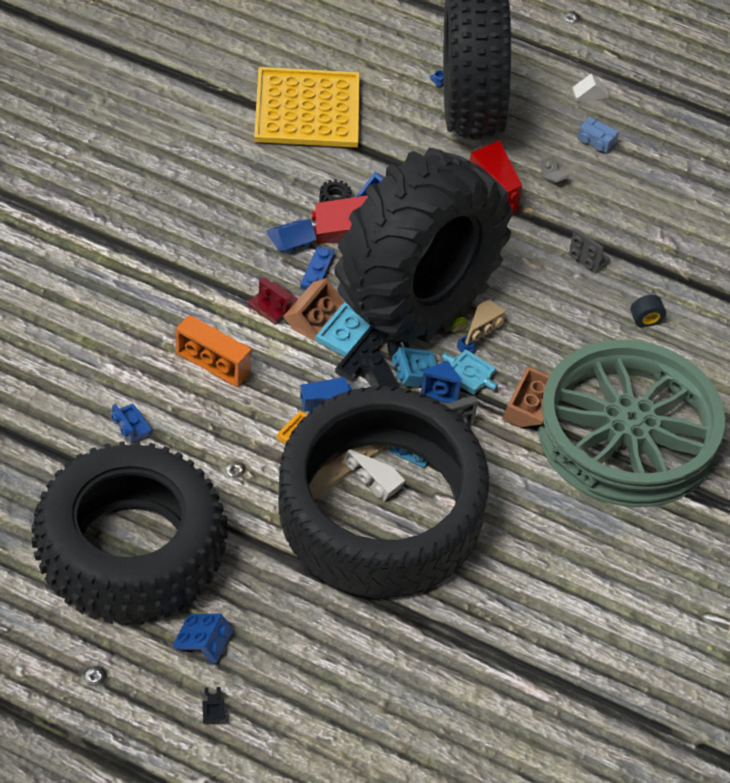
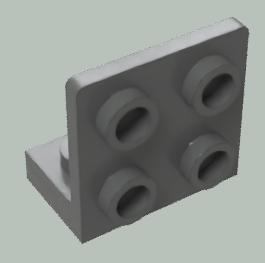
M577 228L573 230L569 255L594 273L599 272L610 263V257L603 253V246Z

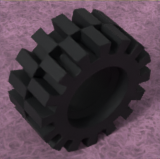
M334 179V182L328 180V183L324 182L320 187L319 202L351 198V187L346 182L343 184L342 180L340 182H337V179ZM332 194H337V195H340V196H339V197H333V196H331V195H332Z

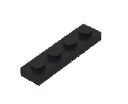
M371 325L335 368V373L352 381L361 370L362 358L375 353L389 334L383 333Z

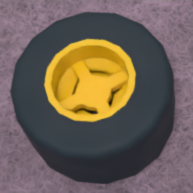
M657 295L640 297L634 301L630 308L635 324L640 328L658 325L665 319L667 314L661 298Z

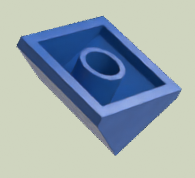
M447 360L424 370L421 393L442 403L457 401L459 399L462 379Z

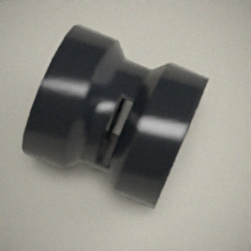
M389 340L387 342L389 358L392 359L399 347L410 348L409 343L401 340Z

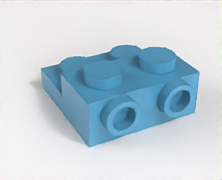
M399 347L392 357V364L398 370L397 379L401 380L403 386L420 387L424 370L437 365L433 351Z

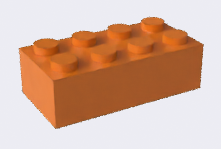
M188 315L175 328L176 354L237 388L251 374L252 349L246 344L236 341L231 336L225 335L215 327H211L191 315Z

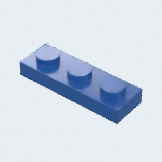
M317 246L301 281L300 289L307 290L312 282L325 278L334 257V250Z

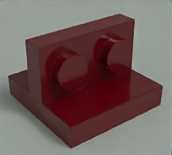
M263 277L259 280V293L248 301V306L276 325L284 319L283 316L295 304L298 298L274 281L271 282Z

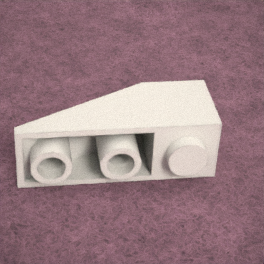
M349 450L344 458L347 467L353 470L360 480L367 484L373 490L375 496L381 498L383 502L398 492L405 482V479L392 466L355 451Z

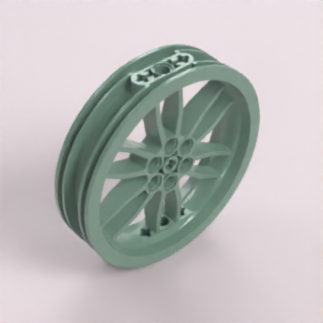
M608 340L593 343L572 352L554 368L544 389L542 400L543 423L538 425V436L543 453L550 465L567 483L580 492L613 505L640 508L668 504L687 496L707 478L714 465L724 434L725 412L721 398L713 383L688 359L674 351L652 343L636 340ZM606 374H618L623 394H618L608 381ZM629 375L644 377L656 381V383L641 399H637L633 396ZM596 376L601 392L607 401L568 389L585 379ZM666 387L675 393L672 397L656 404L652 402L654 397ZM685 400L696 412L702 425L662 415L670 412ZM559 401H564L589 411L563 407L557 404ZM557 418L579 425L598 427L599 429L589 433L574 445L561 429ZM673 433H680L703 438L704 444L677 436ZM605 440L610 442L594 458H590L585 452L589 447ZM655 443L697 456L682 466L667 470L661 452ZM620 445L628 447L634 473L617 470L603 465V463L611 457ZM638 450L645 452L654 464L656 473L644 472Z

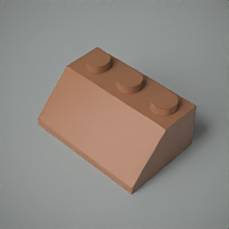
M327 278L312 282L283 317L295 332L315 341L316 335L342 306L344 301Z
M527 366L502 419L518 427L542 424V400L549 375Z

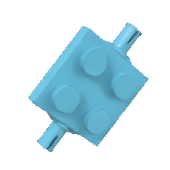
M466 349L461 355L452 357L446 352L442 355L441 359L448 360L462 379L460 387L474 395L484 386L489 387L493 391L497 389L498 384L490 380L495 374L496 368Z

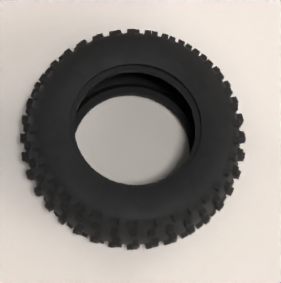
M445 0L443 87L447 131H456L458 136L470 134L471 139H481L482 134L494 136L496 131L504 132L508 117L511 84L509 0Z
M121 441L119 446L111 447L110 443L104 444V448L98 450L95 447L91 448L89 454L83 455L80 453L76 456V461L73 460L65 463V469L58 470L54 474L55 480L51 479L46 485L48 491H42L40 504L36 506L31 528L32 533H34V537L31 538L32 548H38L34 552L35 560H41L39 565L41 574L47 573L45 580L47 584L55 586L53 589L54 593L57 596H64L66 604H74L76 611L90 613V618L102 617L104 622L107 623L120 620V624L123 625L131 621H135V624H141V620L148 621V619L154 622L157 621L156 617L161 618L165 616L167 618L171 616V611H181L185 608V603L189 605L197 599L196 594L201 595L206 589L205 583L211 584L213 581L214 571L218 572L223 554L226 552L225 539H228V530L223 529V526H227V516L221 515L224 512V507L222 503L218 502L220 499L218 491L212 490L213 482L209 478H204V471L201 468L196 469L191 459L186 461L183 459V454L179 452L173 454L169 452L170 448L165 446L163 449L155 448L154 443H149V446L140 445V441H135L134 444L125 445V441ZM130 507L154 511L168 519L177 530L173 538L160 549L136 557H121L107 554L92 546L83 536L87 527L101 515L116 509Z

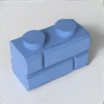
M589 117L580 126L578 139L595 147L596 150L607 154L616 145L619 132Z

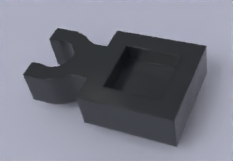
M204 687V697L207 701H202L203 724L225 723L224 700H219L221 697V687H216V694L214 695L209 693V687Z

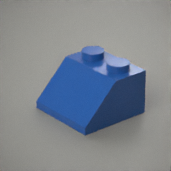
M311 219L296 220L266 230L267 235L277 250L285 251V253L296 250L295 247L301 245V248L312 245L311 241L317 240Z

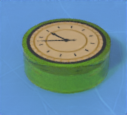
M464 317L455 319L451 332L456 333L467 328L469 325L467 319Z

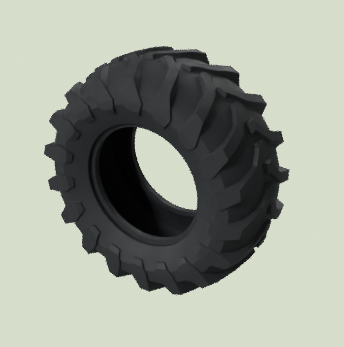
M430 147L424 156L416 151L409 152L405 163L399 167L393 163L386 167V177L378 185L370 184L365 190L368 197L361 207L353 210L350 214L349 220L352 223L350 230L339 241L338 249L342 253V257L335 265L334 274L340 281L337 288L339 295L357 315L375 329L411 344L416 338L424 342L431 341L435 332L440 329L445 333L450 331L453 321L459 315L463 314L466 316L471 311V303L478 295L485 293L489 288L487 281L491 273L500 267L503 261L500 255L501 250L511 236V231L507 224L513 215V208L507 202L509 195L505 188L477 164L459 155Z

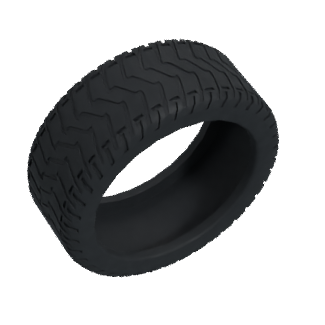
M369 386L367 388L362 387L352 391H345L337 396H333L311 410L306 417L304 416L286 441L279 467L278 513L285 539L289 542L291 550L297 555L301 563L308 567L307 569L321 580L342 591L371 598H397L425 591L441 583L456 572L470 556L478 541L489 491V469L485 453L475 434L457 413L453 412L445 404L423 393L393 386ZM368 445H388L415 453L436 467L450 485L455 505L442 521L419 535L399 540H376L356 535L334 523L322 512L313 499L309 485L317 472L332 458L350 449Z

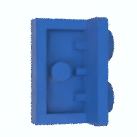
M134 403L120 409L117 404L112 405V421L114 424L119 425L122 436L124 438L127 437L130 443L152 435L151 428Z

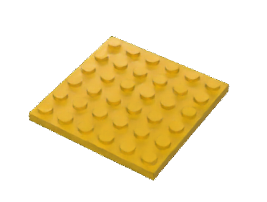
M259 67L254 142L358 148V72Z

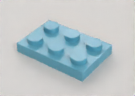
M344 302L316 335L315 341L345 357L371 325L366 323Z

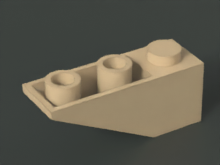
M491 300L478 305L465 343L468 345L473 341H477L481 336L489 334L495 328H500L504 323L503 318L506 311Z

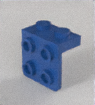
M222 613L190 614L185 619L173 643V647L176 650L200 649L210 663H217L234 629Z

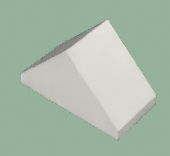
M593 74L587 76L572 89L576 101L609 98L605 84Z

